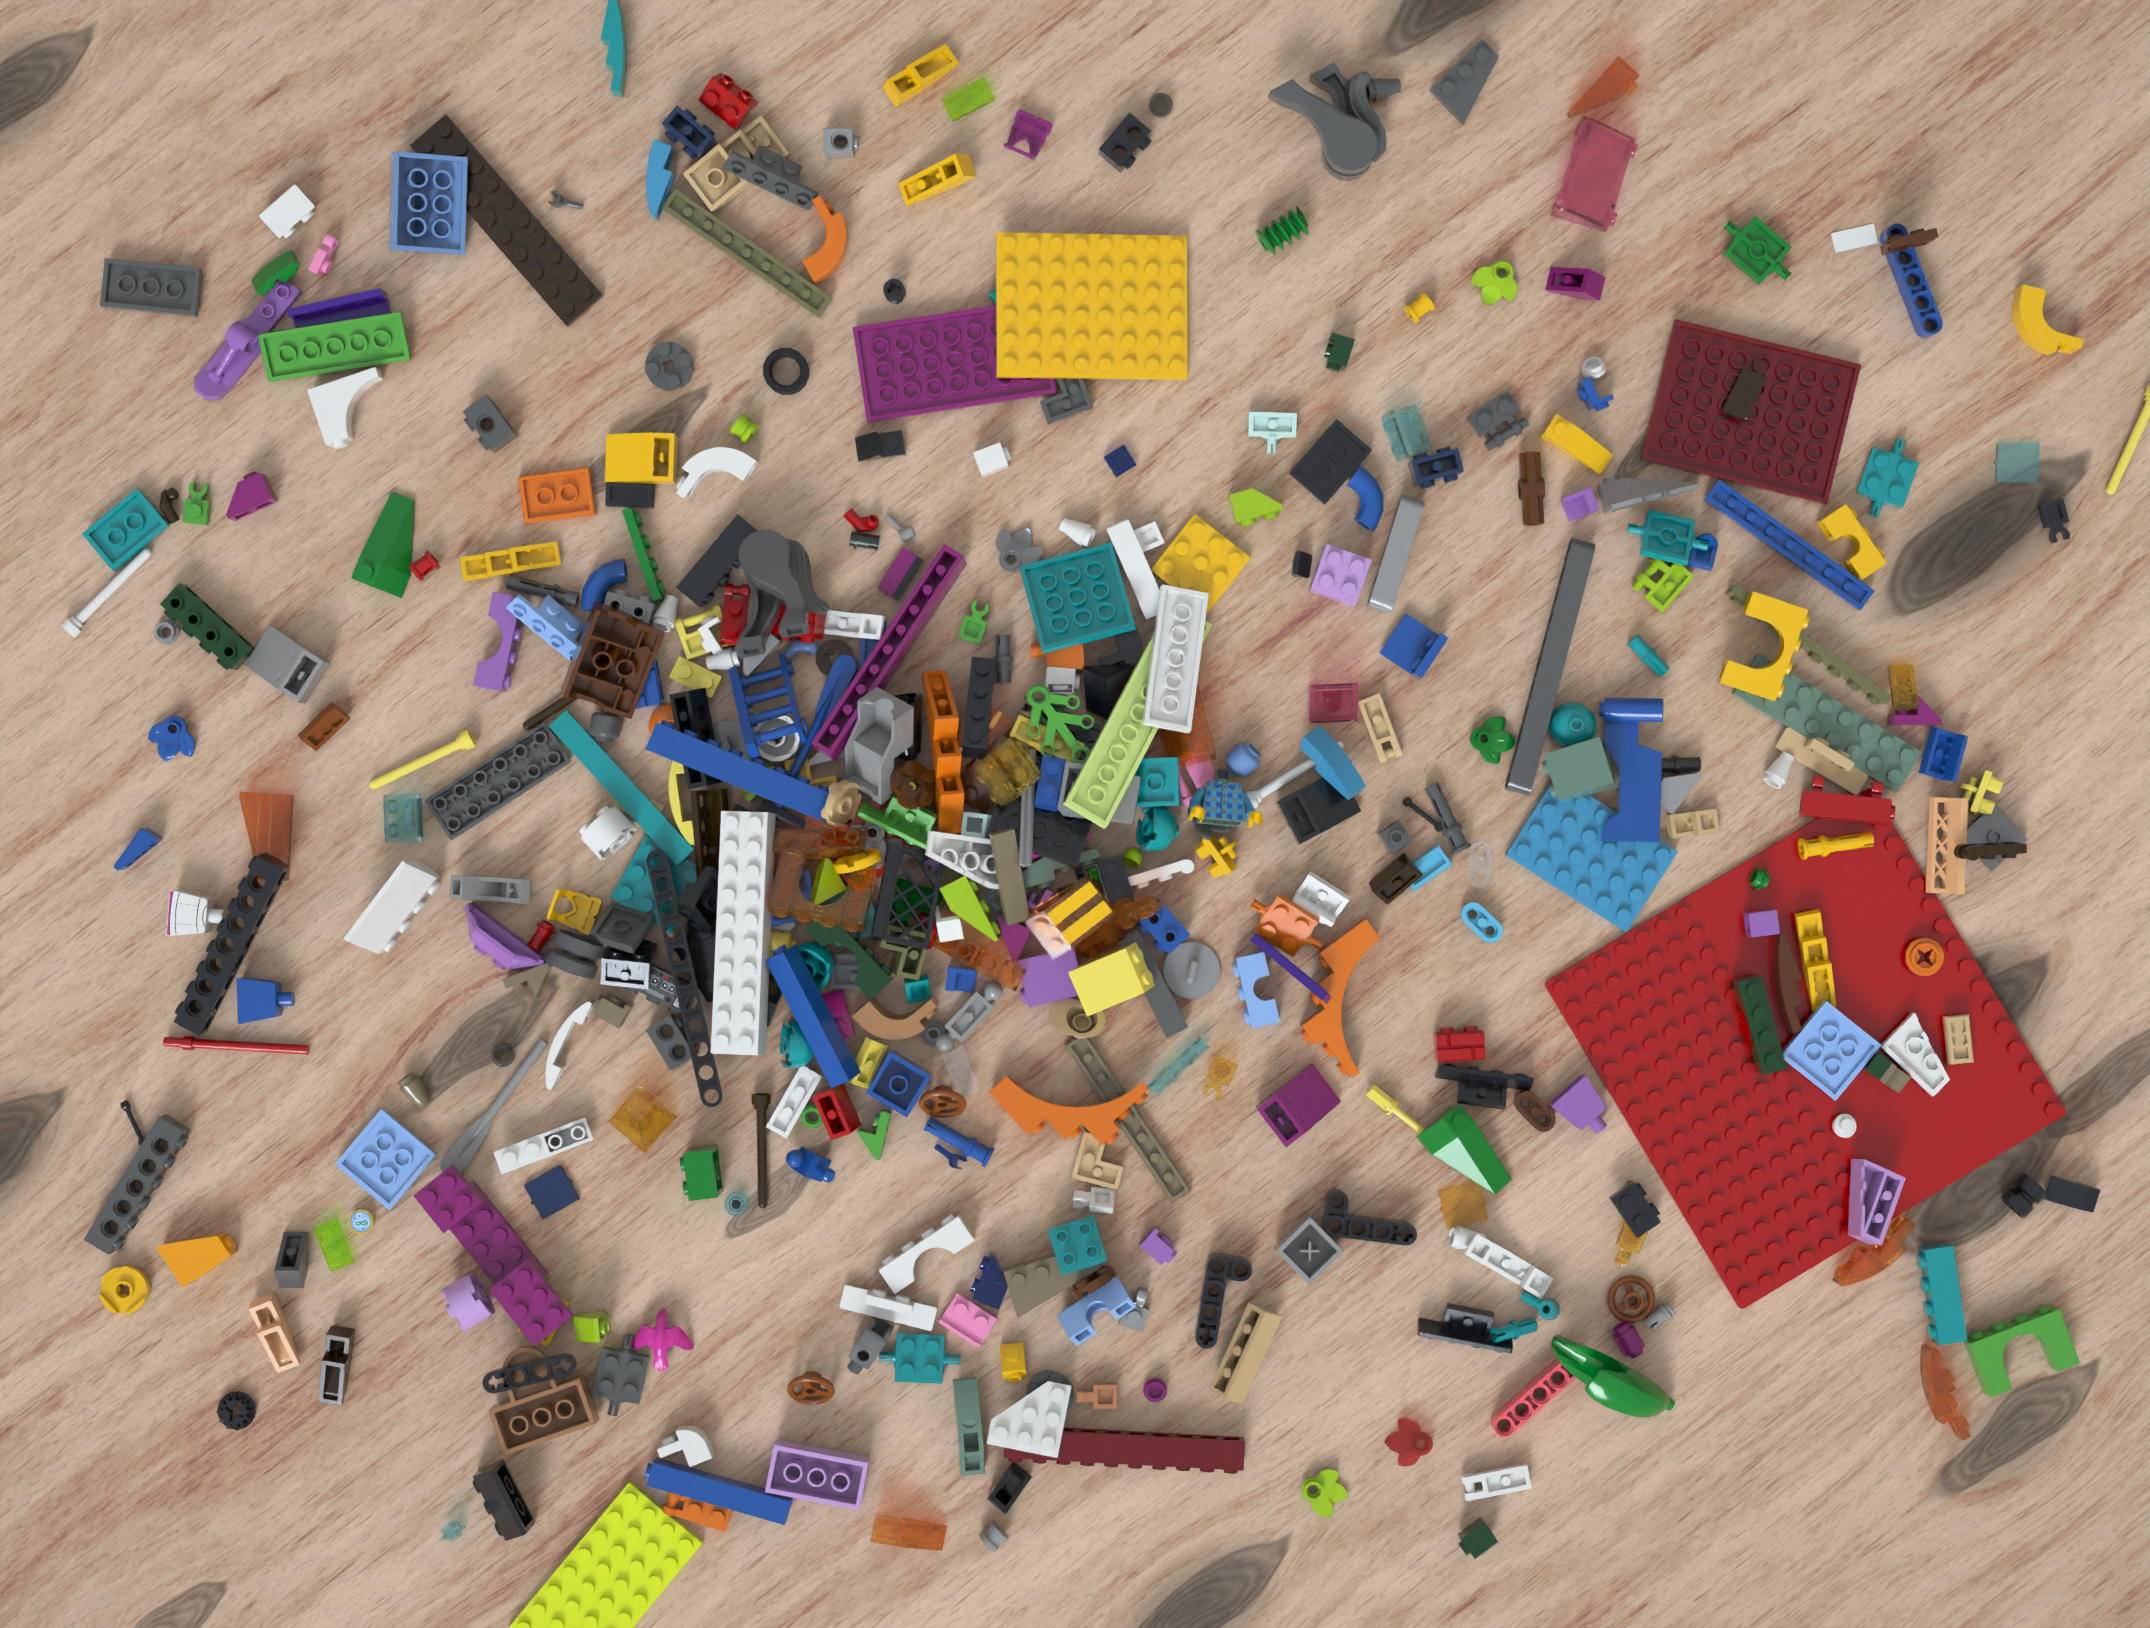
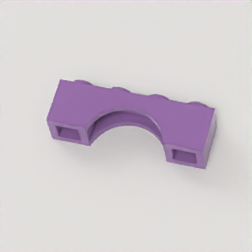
M498 592L492 593L488 615L499 624L502 631V643L500 649L493 657L478 662L473 686L506 692V689L511 687L513 674H510L512 664L515 665L518 651L515 650L516 642L521 640L523 628L520 627L521 620L507 610L506 606L516 596Z

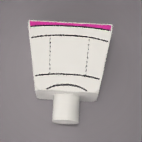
M170 890L166 936L211 932L213 923L219 924L223 918L226 919V910L214 909L213 898L183 890Z

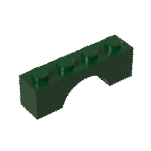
M826 909L805 930L821 947L827 944H841L854 953L858 962V973L854 982L871 1000L893 980L890 976L893 972L884 962L879 964L874 958L876 953L868 945L863 947L858 941L860 936L851 927L847 929L841 923L844 919L836 910L830 911Z
M1753 974L1732 980L1737 1002L1744 1013L1749 1027L1752 1043L1751 1053L1757 1073L1766 1075L1787 1069L1762 976Z

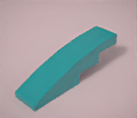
M608 0L601 40L605 46H609L605 65L609 71H614L610 90L614 96L623 97L627 74L625 26L619 0Z

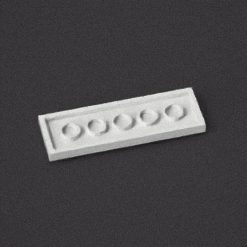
M1161 585L1142 725L1183 733L1191 732L1209 593Z

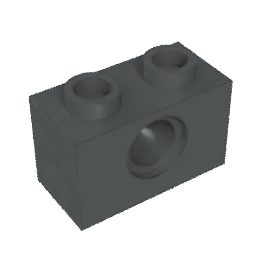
M484 395L463 411L467 417L464 419L465 423L471 431L476 429L481 436L478 438V441L486 451L490 449L496 453L518 437L498 407L487 395ZM492 419L494 427L490 431H485L484 423Z

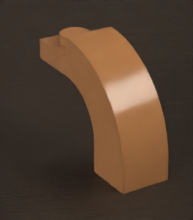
M932 994L912 1012L895 1014L886 1010L873 997L856 1009L852 1017L862 1028L877 1037L890 1040L906 1039L926 1029L928 1022L924 1017L928 1020L938 1011L936 1007L939 999Z

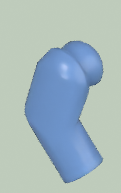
M797 638L782 653L791 661L799 652H808L810 655L815 654L819 648L818 644L815 643V640L814 644L799 642L800 638Z

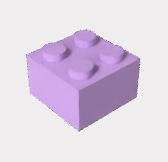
M1326 544L1309 592L1351 607L1356 606L1372 560Z

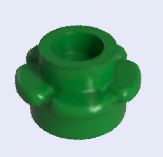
M1757 867L1752 872L1749 884L1754 886L1755 890H1759L1761 887L1765 888L1770 881L1768 869L1764 868L1763 870Z

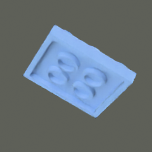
M1823 1000L1803 1024L1802 1030L1797 1032L1783 1048L1782 1053L1787 1063L1836 1101L1882 1045L1830 1003Z
M382 1108L335 1165L387 1209L391 1210L438 1154Z

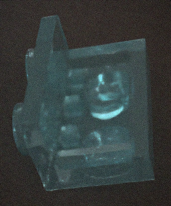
M422 793L384 795L385 842L424 841Z

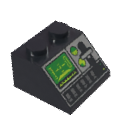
M1120 855L1075 869L1078 883L1096 879L1103 887V896L1099 900L1086 903L1088 912L1103 900L1110 909L1135 901Z

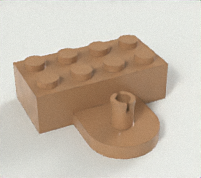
M522 1346L507 1356L502 1368L548 1356L539 1348ZM538 1364L535 1367V1372L538 1376L544 1377L547 1375L548 1369L544 1364ZM521 1370L512 1371V1379L515 1382H522L524 1380V1373ZM503 1372L505 1374L503 1381H506V1385H509L506 1380V1372ZM584 1373L560 1382L554 1379L508 1390L510 1399L494 1404L488 1410L504 1456L596 1424L600 1419Z

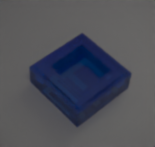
M1125 445L1104 456L1106 463L1116 478L1136 466Z

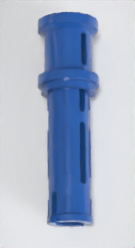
M930 1117L924 1131L962 1150V1154L965 1157L970 1156L982 1163L983 1167L987 1165L995 1148L984 1146L977 1142L975 1137L969 1139Z

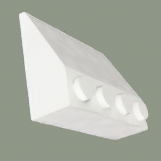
M420 860L402 861L344 939L377 954H382L385 951L390 952L397 943L394 940L396 936L408 929L411 924L409 919L414 913L418 914L425 906L424 899L428 894L433 895L440 886L438 881L441 876Z

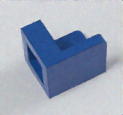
M949 965L945 990L973 993L977 969Z

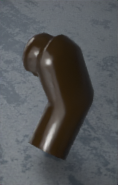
M175 488L164 489L160 497L159 507L169 524L180 519L173 508V501L179 497Z

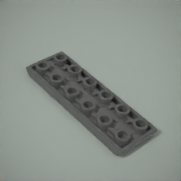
M543 722L427 798L425 802L450 840H453L567 766L571 760L546 722Z

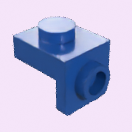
M1591 377L1583 379L1578 383V397L1581 401L1585 402L1588 410L1595 408L1597 412L1609 407L1608 402L1614 399L1612 394L1599 399Z

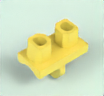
M1985 770L1979 788L1975 787L1978 779L1971 777L1969 784L1961 783L1959 788L1966 791L1963 798H1968L1970 802L1972 794L1976 795L1969 812L1970 814H1992L1996 802L1984 799V794L1987 790L1999 795L2004 783L2002 780L1992 776L1993 772Z

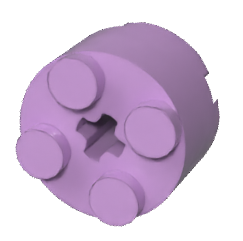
M474 1273L468 1274L441 1289L443 1297L449 1303L445 1306L451 1318L457 1317L458 1324L464 1332L495 1313L490 1296L486 1297L482 1290L485 1287Z

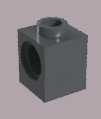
M1395 821L1377 833L1390 854L1413 841L1400 821Z

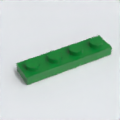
M631 507L624 509L622 513L651 599L654 603L663 601V594L666 593L663 581L657 579L655 572L659 569L655 558H650L648 549L651 548L647 534H642L640 528L643 525L639 512L635 513V510Z

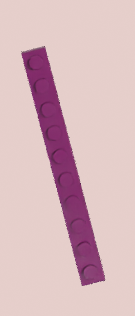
M943 544L811 742L817 751L836 762L844 750L857 722L858 700L876 687L884 690L966 567L967 562L963 555Z

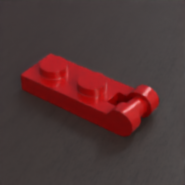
M730 583L725 584L720 645H736L739 636L747 626L750 600L749 584H742V586H734ZM733 595L741 596V600H734Z

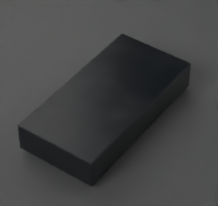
M606 482V507L654 508L655 484Z

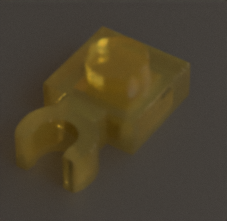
M1216 1054L1206 1075L1212 1081L1204 1086L1203 1094L1206 1095L1210 1088H1215L1217 1093L1214 1099L1218 1100L1221 1096V1085L1229 1086L1238 1064Z

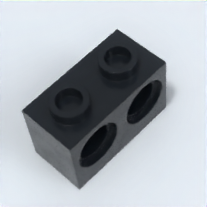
M1129 112L1099 148V155L1120 173L1124 168L1128 170L1137 158L1134 156L1139 150L1144 151L1151 143V130ZM1132 130H1137L1140 132L1141 137L1137 140H1132L1129 138L1128 133ZM1120 148L1125 151L1126 155L1123 158H1116L1112 152Z

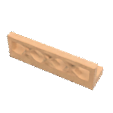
M1929 798L1926 893L1965 894L1966 859L1957 858L1954 855V848L1959 844H1967L1968 798ZM1938 802L1944 803V813L1941 816L1938 814ZM1939 827L1943 830V837L1940 840L1937 837ZM1938 851L1942 854V861L1939 864L1936 861V853ZM1937 875L1941 878V888H1934Z

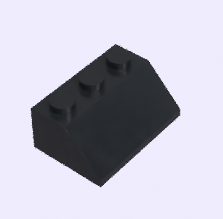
M504 1459L477 1471L473 1476V1485L477 1493L482 1494L485 1500L484 1507L489 1515L492 1514L496 1522L494 1525L497 1533L500 1536L503 1535L505 1541L527 1534L534 1525L535 1520Z

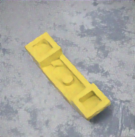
M673 761L669 775L671 809L680 832L690 845H694L693 821H685L679 775L685 774L682 764Z

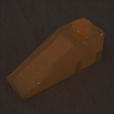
M1618 56L1570 109L1567 116L1572 118L1618 100L1624 93L1629 96L1638 86L1635 81L1640 75Z

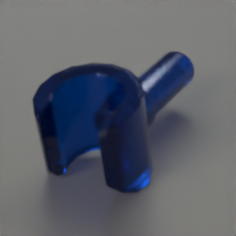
M939 1144L934 1148L949 1160V1165L952 1168L962 1169L957 1164L958 1159L967 1162L965 1156L952 1154Z

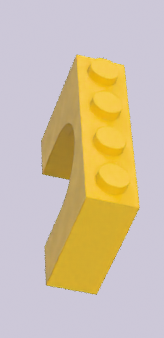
M1749 591L1742 614L1766 621L1777 630L1780 637L1779 652L1771 663L1758 668L1748 667L1725 659L1717 682L1775 701L1777 697L1780 698L1785 684L1782 683L1785 674L1789 675L1793 666V661H1790L1792 654L1798 651L1801 644L1800 632L1802 629H1806L1810 616L1807 615L1809 610L1754 591Z

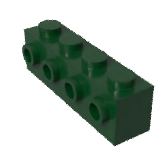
M179 583L160 603L165 609L163 613L174 622L178 620L183 625L181 629L191 638L195 636L201 641L199 646L209 654L213 652L218 657L216 661L226 670L229 668L238 670L255 649L250 642L185 584Z

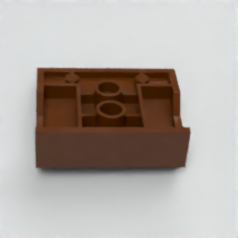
M594 601L561 687L563 697H577L595 703L604 711L632 719L665 631L619 609Z

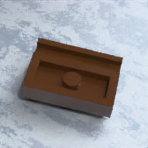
M1922 228L1910 232L1909 235L1901 236V234L1888 237L1886 238L1887 242L1880 246L1881 254L1883 256L1927 245L1939 237L1937 228L1929 230Z
M976 758L962 782L964 803L974 809L981 810L985 814L1008 772L1001 770L997 765L984 758Z

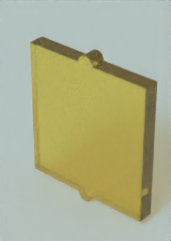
M1470 1182L1438 1190L1442 1205L1440 1211L1444 1214L1447 1229L1488 1220L1484 1204L1486 1199L1482 1195L1481 1187L1476 1183Z

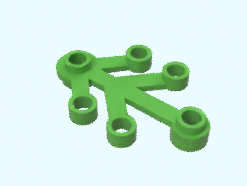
M1044 685L1032 686L1027 693L1028 703L1032 706L1030 724L1026 729L1027 735L1031 738H1036L1040 735L1039 720L1043 710L1048 717L1044 744L1040 749L1043 756H1052L1054 754L1055 747L1053 744L1057 729L1073 751V761L1084 764L1090 750L1086 746H1080L1064 723L1080 725L1084 729H1090L1094 725L1093 717L1088 714L1079 716L1056 712L1051 704L1066 705L1069 709L1074 710L1079 707L1080 699L1076 695L1062 696L1051 694ZM1037 692H1041L1044 695L1042 701L1035 700L1034 695ZM1070 698L1077 700L1075 707H1071L1068 704ZM1083 718H1090L1092 721L1091 725L1084 726L1082 724ZM1031 726H1036L1038 728V733L1036 735H1031L1029 733V728ZM1046 745L1052 747V753L1049 755L1043 752V748ZM1079 751H1084L1086 753V758L1084 760H1079L1077 758V753Z

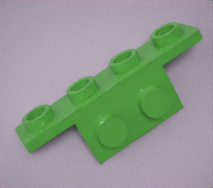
M896 793L893 795L886 812L867 803L862 804L857 815L865 822L882 827L887 833L896 834L904 838L911 845H918L926 849L928 831L931 830L938 814L924 807L917 810L906 809L897 802L899 798L896 796Z

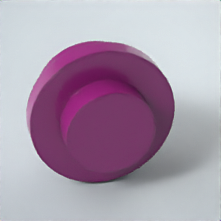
M1160 1378L1147 1380L1143 1387L1144 1396L1151 1402L1163 1400L1167 1394L1165 1382Z

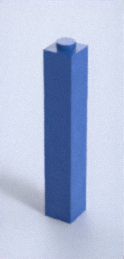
M784 944L772 950L773 955L766 959V962L830 1087L833 1088L850 1081L861 1071L796 944L788 948Z
M657 1457L652 1464L648 1463L644 1475L645 1478H648L646 1486L785 1525L793 1500L792 1497L766 1493L765 1488Z

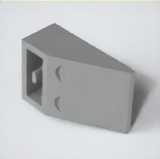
M269 625L246 661L245 666L295 701L306 703L331 663L274 626Z
M1065 763L1058 802V810L1063 816L1085 818L1063 805L1084 764ZM1133 776L1110 822L1134 824L1141 777Z

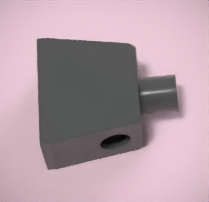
M872 1316L848 1356L851 1361L847 1368L854 1374H860L863 1367L869 1370L888 1341L894 1327L881 1318Z

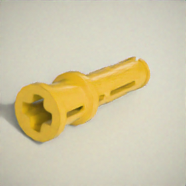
M1870 831L1830 838L1824 835L1810 840L1800 838L1798 840V851L1802 860L1817 855L1826 857L1831 852L1873 847L1874 837Z

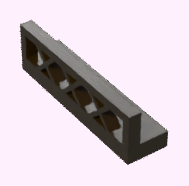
M727 789L690 791L697 880L706 866L714 867L717 872L719 871L721 811H729ZM699 795L703 796V807L700 806ZM702 821L705 823L704 832L702 830ZM704 845L706 846V850H707L706 855L704 854V851H703Z

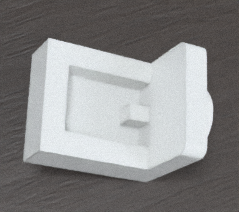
M710 616L701 622L702 627L698 628L703 637L700 640L702 646L707 653L712 651L715 655L724 650L711 630L722 623L720 617L714 618Z

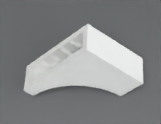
M374 367L307 390L325 445L331 448L334 447V449H340L348 446V442L354 440L352 434L354 408L359 398L368 388L384 380L381 370Z

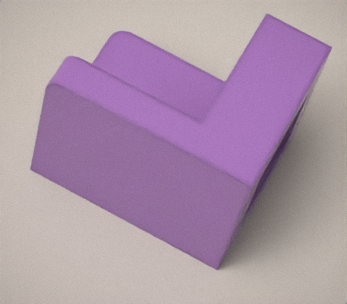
M1591 487L1560 500L1570 522L1600 509Z
M1769 909L1743 913L1747 937L1780 933L1777 910Z

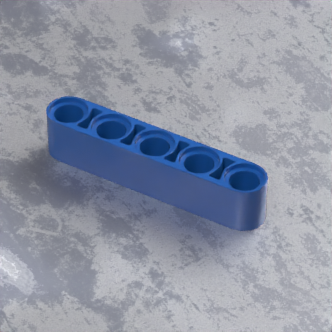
M1893 224L1882 232L1880 243L1882 245L1887 242L1886 238L1890 237V231L1895 232L1897 235L1901 234V236L1909 235L1908 231L1902 224ZM1911 248L1885 255L1916 334L1921 338H1929L1942 329L1943 322L1915 249ZM1899 254L1905 255L1907 258L1906 264H1902L1898 260ZM1907 276H1912L1915 279L1916 284L1914 287L1908 284ZM1916 298L1923 300V309L1917 307ZM1925 320L1932 323V331H1928L1925 328Z

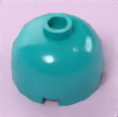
M1567 702L1559 705L1552 712L1548 732L1550 738L1562 748L1592 739L1596 732V719L1593 712L1579 702Z
M1166 806L1143 807L1141 813H1145L1143 822L1138 819L1137 845H1142L1140 849L1146 851L1166 849L1179 834V825H1177L1174 813Z
M817 942L802 943L797 948L818 989H822L833 975L835 969L834 958L825 946L821 947Z
M784 1021L783 1023L787 1027L781 1028L780 1054H785L786 1061L781 1060L783 1068L803 1067L809 1064L814 1054L797 1021Z

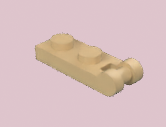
M1379 693L1357 701L1379 763H1385L1387 759L1394 756L1395 758L1403 756L1381 694ZM1389 741L1391 748L1383 750L1381 744Z

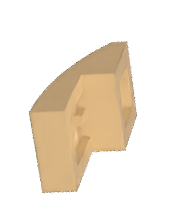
M1717 808L1665 815L1668 839L1720 832Z

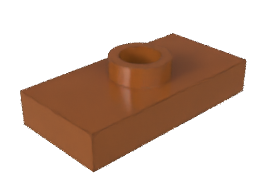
M331 702L298 736L308 746L317 751L351 718L346 712Z

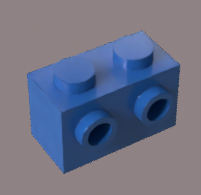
M1158 898L1137 917L1140 921L1137 926L1145 935L1149 932L1156 939L1153 944L1162 953L1166 950L1170 954L1191 935ZM1157 915V922L1151 923L1149 921L1150 916ZM1172 932L1174 938L1170 941L1166 940V934Z

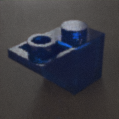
M990 1251L988 1257H983L979 1267L980 1270H983L980 1279H974L970 1291L974 1293L973 1300L999 1310L1008 1285L996 1254Z

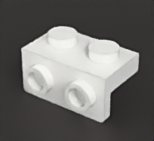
M1310 871L1295 892L1292 901L1318 917L1321 924H1327L1332 927L1336 918L1348 903L1350 896Z

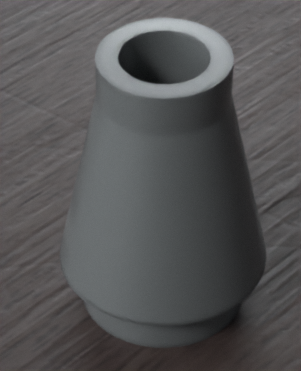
M1371 78L1366 88L1367 98L1369 101L1376 102L1395 93H1400V80L1398 78Z

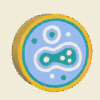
M358 1209L349 1218L350 1228L359 1234L371 1230L375 1223L373 1213L367 1209Z

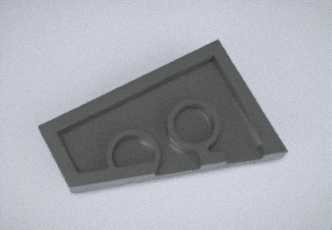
M1483 39L1430 90L1462 125L1467 119L1499 57Z

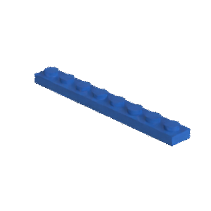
M1720 479L1716 481L1703 499L1856 610L1860 611L1875 590Z

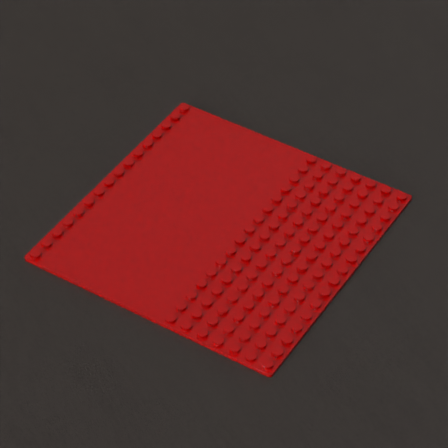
M1867 788L1855 796L1871 797V789ZM1816 818L1545 982L1547 991L1736 1305L1741 1309L1746 1308L1858 1240L1848 1235L1851 1159H1865L1906 1178L1891 1218L1892 1220L2066 1114L2065 1108L1935 893H1926V877L1891 820L1888 825ZM1870 831L1874 837L1873 847L1831 852L1826 857L1817 855L1802 860L1798 851V840L1800 838L1810 840L1817 839L1821 835L1830 838ZM1757 867L1763 870L1764 868L1768 869V875H1770L1768 885L1765 888L1761 887L1759 890H1755L1754 886L1749 884L1750 876ZM1769 909L1777 910L1780 933L1785 934L1802 976L1801 979L1794 981L1802 1002L1801 1005L1794 1007L1801 1027L1814 1011L1811 1010L1794 914L1818 909L1821 912L1823 935L1826 937L1828 959L1832 964L1836 999L1835 1008L1880 1044L1911 1012H1915L1920 1026L1926 1033L1930 1045L1940 1059L1950 1080L1932 1097L1911 1078L1899 1094L1864 1070H1861L1835 1101L1786 1061L1787 1069L1766 1075L1757 1073L1751 1053L1752 1043L1749 1027L1744 1013L1737 1002L1732 980L1753 974L1761 975L1782 1050L1796 1033L1787 1032L1779 1008L1773 970L1774 935L1747 937L1743 913ZM1919 938H1929L1936 941L1944 953V961L1941 968L1930 976H1920L1910 971L1905 962V950L1909 947L1910 942ZM1918 951L1920 955L1918 962L1925 961L1929 963L1927 955L1930 951L1926 953ZM1969 1014L1974 1062L1947 1064L1943 1016ZM1881 1048L1878 1049L1877 1052H1879L1881 1055H1883L1884 1057H1886L1887 1060H1889L1891 1063H1893L1894 1065H1896V1067H1897L1898 1069H1900V1070L1903 1071L1905 1074H1907V1073H1906L1889 1055H1887ZM1840 1114H1849L1856 1121V1131L1849 1138H1841L1833 1131L1832 1123Z

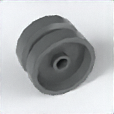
M556 929L552 941L565 950L559 948L548 949L544 961L564 972L594 979L598 966L586 958L601 959L606 947L592 942L589 938L563 929Z

